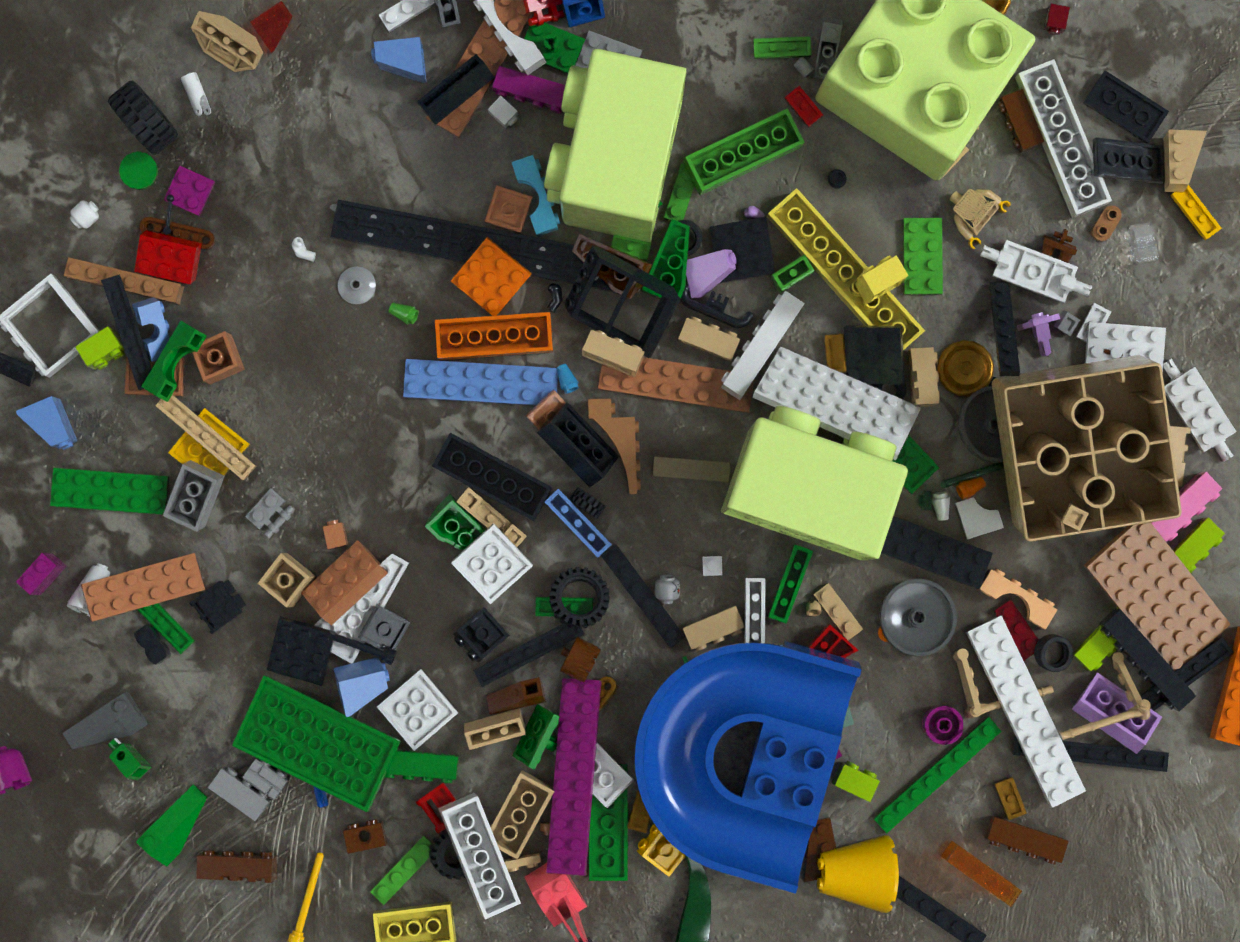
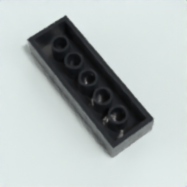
M452 433L448 435L432 465L435 469L534 522L553 489L542 481Z
M894 516L881 554L974 589L981 588L993 555L992 552Z

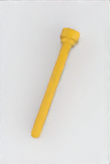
M321 852L316 854L295 930L289 934L288 942H304L305 937L302 931L324 858Z

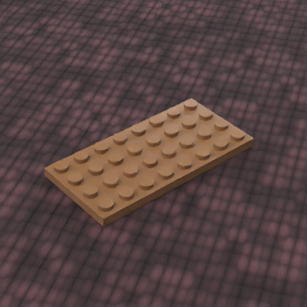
M1151 522L1127 526L1084 564L1085 568L1118 609L1124 612L1174 671L1195 657L1230 625L1229 621Z

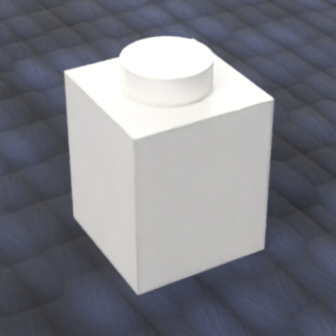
M502 96L488 109L489 114L504 128L508 125L511 127L518 120V111Z

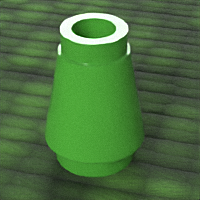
M392 303L389 308L390 314L406 324H414L418 318L419 311L414 306Z

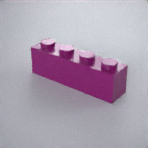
M502 66L498 67L492 87L497 96L504 98L511 96L520 103L528 101L537 108L545 106L551 108L550 111L561 114L563 112L561 108L565 85L532 75L527 76L526 73Z

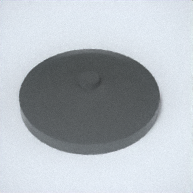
M992 386L985 387L971 394L962 404L958 416V430L965 447L974 456L990 463H1003Z
M911 579L896 585L885 596L880 609V626L885 638L895 649L906 655L926 656L938 652L951 640L956 629L957 613L952 598L940 585L929 580Z

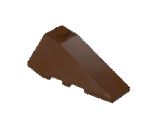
M579 233L572 252L583 262H585L592 245H596L644 272L650 273L653 264ZM604 264L601 265L597 274L614 292L621 295L630 279ZM634 281L627 298L631 299L643 285Z

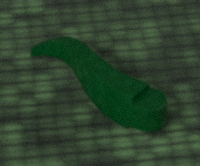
M685 855L689 872V884L675 942H708L711 922V893L708 879L703 866Z

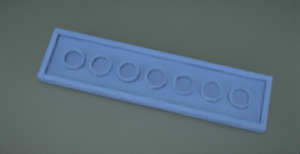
M406 359L403 397L537 405L553 389L557 392L558 373L556 368Z

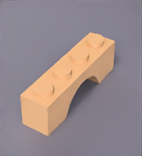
M989 569L983 579L981 588L978 590L992 599H997L1007 593L1017 595L1025 603L1027 609L1026 619L1041 629L1046 630L1057 612V609L1054 608L1055 604L1048 599H1039L1037 597L1038 593L1029 588L1027 591L1021 588L1022 584L1013 578L1008 580L1004 577L1005 573L999 569Z

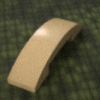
M469 487L457 499L456 502L487 528L494 523L516 547L526 538L522 531Z

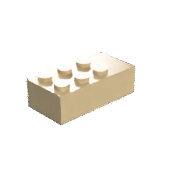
M523 770L520 772L491 826L499 850L517 860L554 793L551 785Z

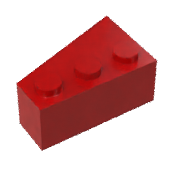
M827 624L807 646L808 648L843 658L859 651L830 624Z

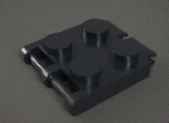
M229 580L224 583L219 581L189 603L200 614L199 618L201 621L204 620L210 628L209 632L211 634H214L243 613L242 608L246 606V603L239 594L232 597L236 590Z

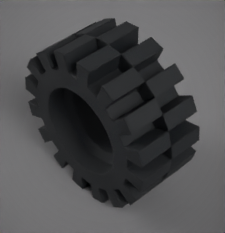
M579 487L576 488L569 498L570 501L596 519H598L606 507Z

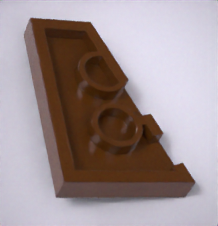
M830 817L818 819L816 827L813 828L810 835L804 883L821 878V870H818L817 865L820 853L837 849Z

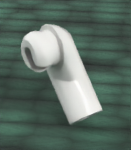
M294 238L292 248L295 255L314 262L316 253L306 250L302 238Z

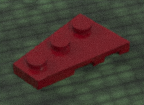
M1010 599L995 609L994 612L996 617L1002 615L1023 661H1025L1034 654L1035 646L1039 639Z

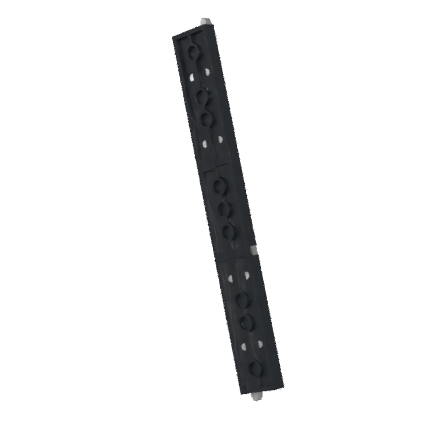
M339 199L337 204L330 205V209L335 212L330 236L333 239L437 259L443 258L448 261L465 264L486 237H488L531 272V277L567 284L575 283L579 270L584 264L572 252L574 244ZM596 276L591 288L614 292L604 280Z

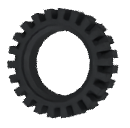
M576 567L573 570L569 568L567 572L563 571L560 573V576L555 579L551 586L549 598L550 608L554 612L556 619L559 618V622L562 624L566 623L570 628L574 626L575 629H579V627L584 629L589 625H595L597 621L599 622L603 615H605L610 600L606 581H603L600 574L597 575L596 571H589L586 567L584 569ZM576 581L590 584L597 593L596 606L592 611L582 615L568 611L564 607L561 597L564 588Z

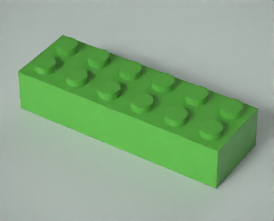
M787 108L686 156L683 163L701 196L801 148L805 142Z

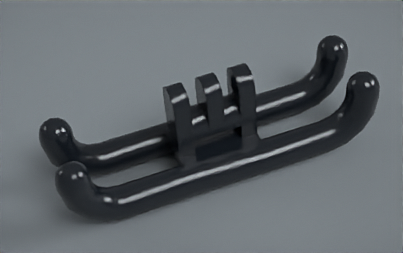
M685 285L680 298L683 305L687 308L735 328L747 326L753 318L752 312H747L742 319L725 314L724 310L729 297L726 296L723 303H721L722 294H719L716 300L713 299L715 291L711 292L706 305L689 298L688 285Z

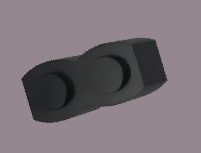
M145 625L134 632L136 641L141 647L145 648V654L151 663L157 665L171 657L168 646L160 641V635L154 626Z

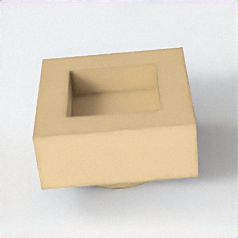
M1069 504L1061 522L1080 531L1089 513Z

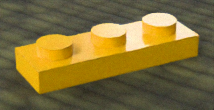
M1189 185L1184 192H1174L1170 195L1204 240H1207L1222 229Z

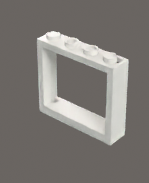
M53 274L48 275L0 314L1 328L5 332H10L13 336L11 340L17 347L21 346L25 351L23 355L27 360L33 361L37 365L35 367L36 371L41 376L45 375L49 378L74 359L79 352L74 347L49 368L10 321L14 316L52 286L90 333L83 341L100 331Z

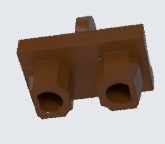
M1064 229L1062 233L1054 232L1053 236L1059 238V240L1044 234L1041 252L1051 256L1054 248L1060 249L1061 252L1058 259L1068 263L1072 255H1076L1077 247L1064 242L1071 243L1073 237L1067 236L1068 230Z

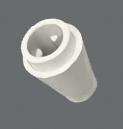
M948 492L933 493L931 501L937 520H948L950 505Z

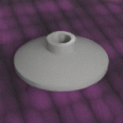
M356 266L346 269L338 280L339 294L350 304L359 305L366 303L372 298L376 290L374 276L363 267ZM355 281H358L360 284L358 288L353 287Z

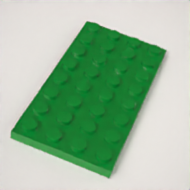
M264 675L232 746L365 812H369L401 741L351 716L346 717L345 713Z

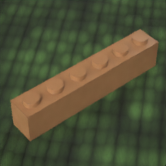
M68 257L64 276L68 279L103 287L101 280L120 274L126 293L147 298L154 297L160 301L180 305L184 286L181 284Z

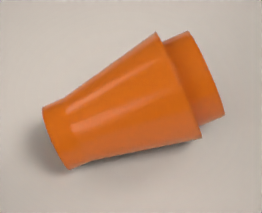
M980 476L975 479L959 482V485L956 486V491L962 500L969 499L979 490L986 487V483Z

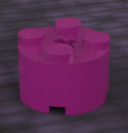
M937 705L925 713L922 720L923 731L931 741L937 744H952L962 735L963 718L954 708L946 705ZM940 721H943V722L946 721V723H945L946 728H945V729L939 728V727H940Z

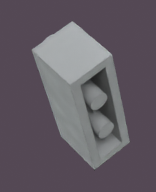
M222 768L208 788L245 815L257 821L271 800L260 790L254 789L253 785L246 780L237 777L238 773L232 768Z

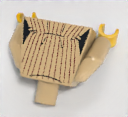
M969 189L964 195L956 191L950 198V201L956 204L953 211L955 213L954 221L957 229L966 240H969L968 245L972 249H975L972 245L973 240H976L981 245V240L974 238L973 234L977 236L997 210L1000 213H1006L1007 211L1002 207L1003 204L1007 207L1011 206L1009 201L1002 202L998 195L986 189H977L975 191Z

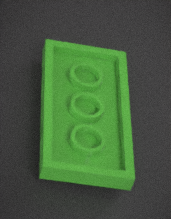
M942 218L903 219L904 269L909 275L904 280V295L943 294Z

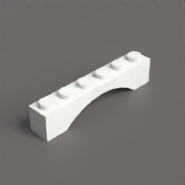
M475 0L473 2L479 12L483 10L486 16L483 18L489 27L493 25L496 29L494 34L498 40L505 42L507 46L504 48L509 56L514 55L517 60L515 64L520 72L525 71L528 76L546 63L534 42L514 35L502 24L497 16L494 0Z

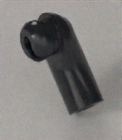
M552 283L548 287L552 300L547 308L555 313L564 297L560 285Z

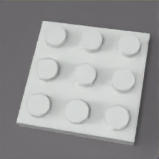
M494 523L451 561V564L490 604L533 566Z
M422 669L377 706L414 751L458 714V711Z

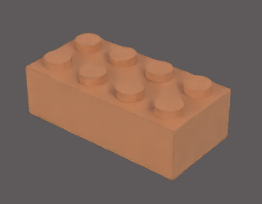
M357 540L301 593L320 617L332 626L384 578L388 572L372 553Z

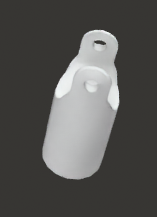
M193 72L181 77L182 84L195 114L201 116L203 110L205 115H210L211 108L197 73Z

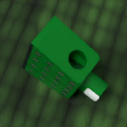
M117 738L109 742L108 746L113 751L109 758L126 779L139 780L152 768L131 744L121 743Z

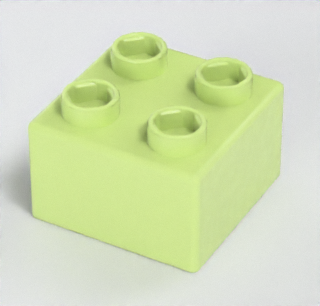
M876 0L828 70L815 99L819 104L933 180L938 181L957 160L1035 43V36L982 0Z
M594 49L592 51L588 68L574 65L570 67L561 110L565 112L563 125L574 129L571 146L561 143L553 144L544 181V188L548 189L547 201L560 204L564 224L646 242L652 241L659 209L658 204L662 196L683 101L686 68L602 49Z
M780 405L776 406L775 410L770 413L769 419L758 418L747 432L721 513L861 561L879 559L908 474L906 466L893 462L897 449L896 445L876 436L857 431L851 433L849 440L844 438L842 444L816 436L821 423L819 418Z

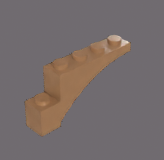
M588 399L589 420H594L614 443L626 470L629 495H637V490H641V480L637 479L636 471H640V460H636V452H640L639 441L635 440V433H639V421H635V417L612 418V415L615 414V403H611V399Z

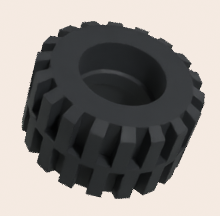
M445 829V832L438 833L439 836L437 838L434 837L433 844H430V861L434 868L448 879L455 878L459 880L462 876L466 878L460 862L449 864L444 859L445 850L452 844Z

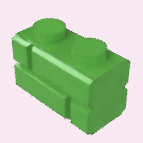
M803 255L772 274L771 279L779 292L782 293L802 281L805 277L807 278L813 274L814 269L807 257Z

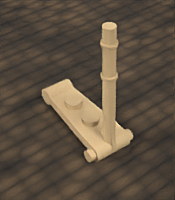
M966 649L955 651L952 656L957 662L968 706L964 710V716L972 719L986 712L1002 708L999 701L989 704L979 703L978 688L974 685L973 681L974 673L972 668L969 667L967 660L968 651ZM1052 685L1037 689L1042 697L1054 692Z
M1116 652L1113 654L1112 666L1118 671V680L1121 685L1125 686L1127 690L1125 691L1126 697L1129 702L1132 701L1134 707L1126 712L1061 732L1062 740L1074 738V736L1095 731L1096 729L1131 718L1149 719L1150 702L1146 699L1142 700L1124 664V655L1122 653Z

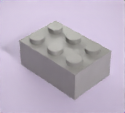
M192 460L182 464L163 516L196 532L203 529L207 524L225 476Z

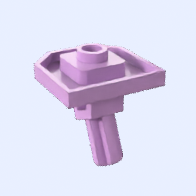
M1043 312L1031 315L1032 319L1028 320L1027 323L1017 325L1018 331L1032 327L1034 338L1038 341L1040 355L1049 356L1051 354L1049 343L1051 335L1048 322L1060 319L1059 313L1051 316L1049 314L1043 315Z

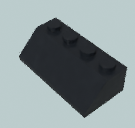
M568 402L562 405L537 432L589 488L603 479L619 458L617 453Z

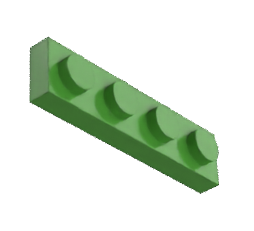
M425 835L370 891L383 905L430 858V844L433 843Z

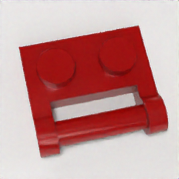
M444 782L416 801L418 807H422L436 827L435 831L437 833H440L446 827L427 801L432 799L437 808L456 801V798Z

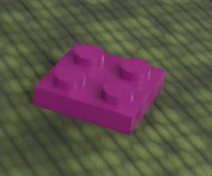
M179 165L164 201L168 202L167 196L173 195L174 201L172 205L200 217L215 181Z

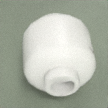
M82 200L71 209L70 220L79 229H87L99 219L97 212L99 209L92 201L88 203Z

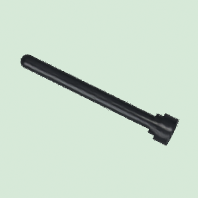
M336 634L334 641L381 657V660L389 665H392L397 652L390 648L389 650H381Z

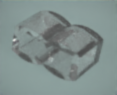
M1152 222L1127 227L1124 236L1126 243L1130 244L1131 250H1128L1129 260L1133 261L1134 265L1158 261L1159 254Z

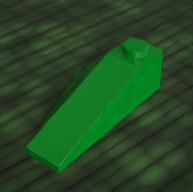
M193 784L148 828L136 843L149 856L167 867L181 853L208 797Z

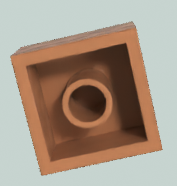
M225 331L204 340L198 352H192L203 381L210 385L245 370L232 335Z

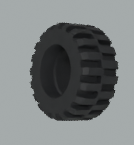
M128 81L109 97L108 104L152 155L159 154L177 139L178 132L172 123L136 82Z

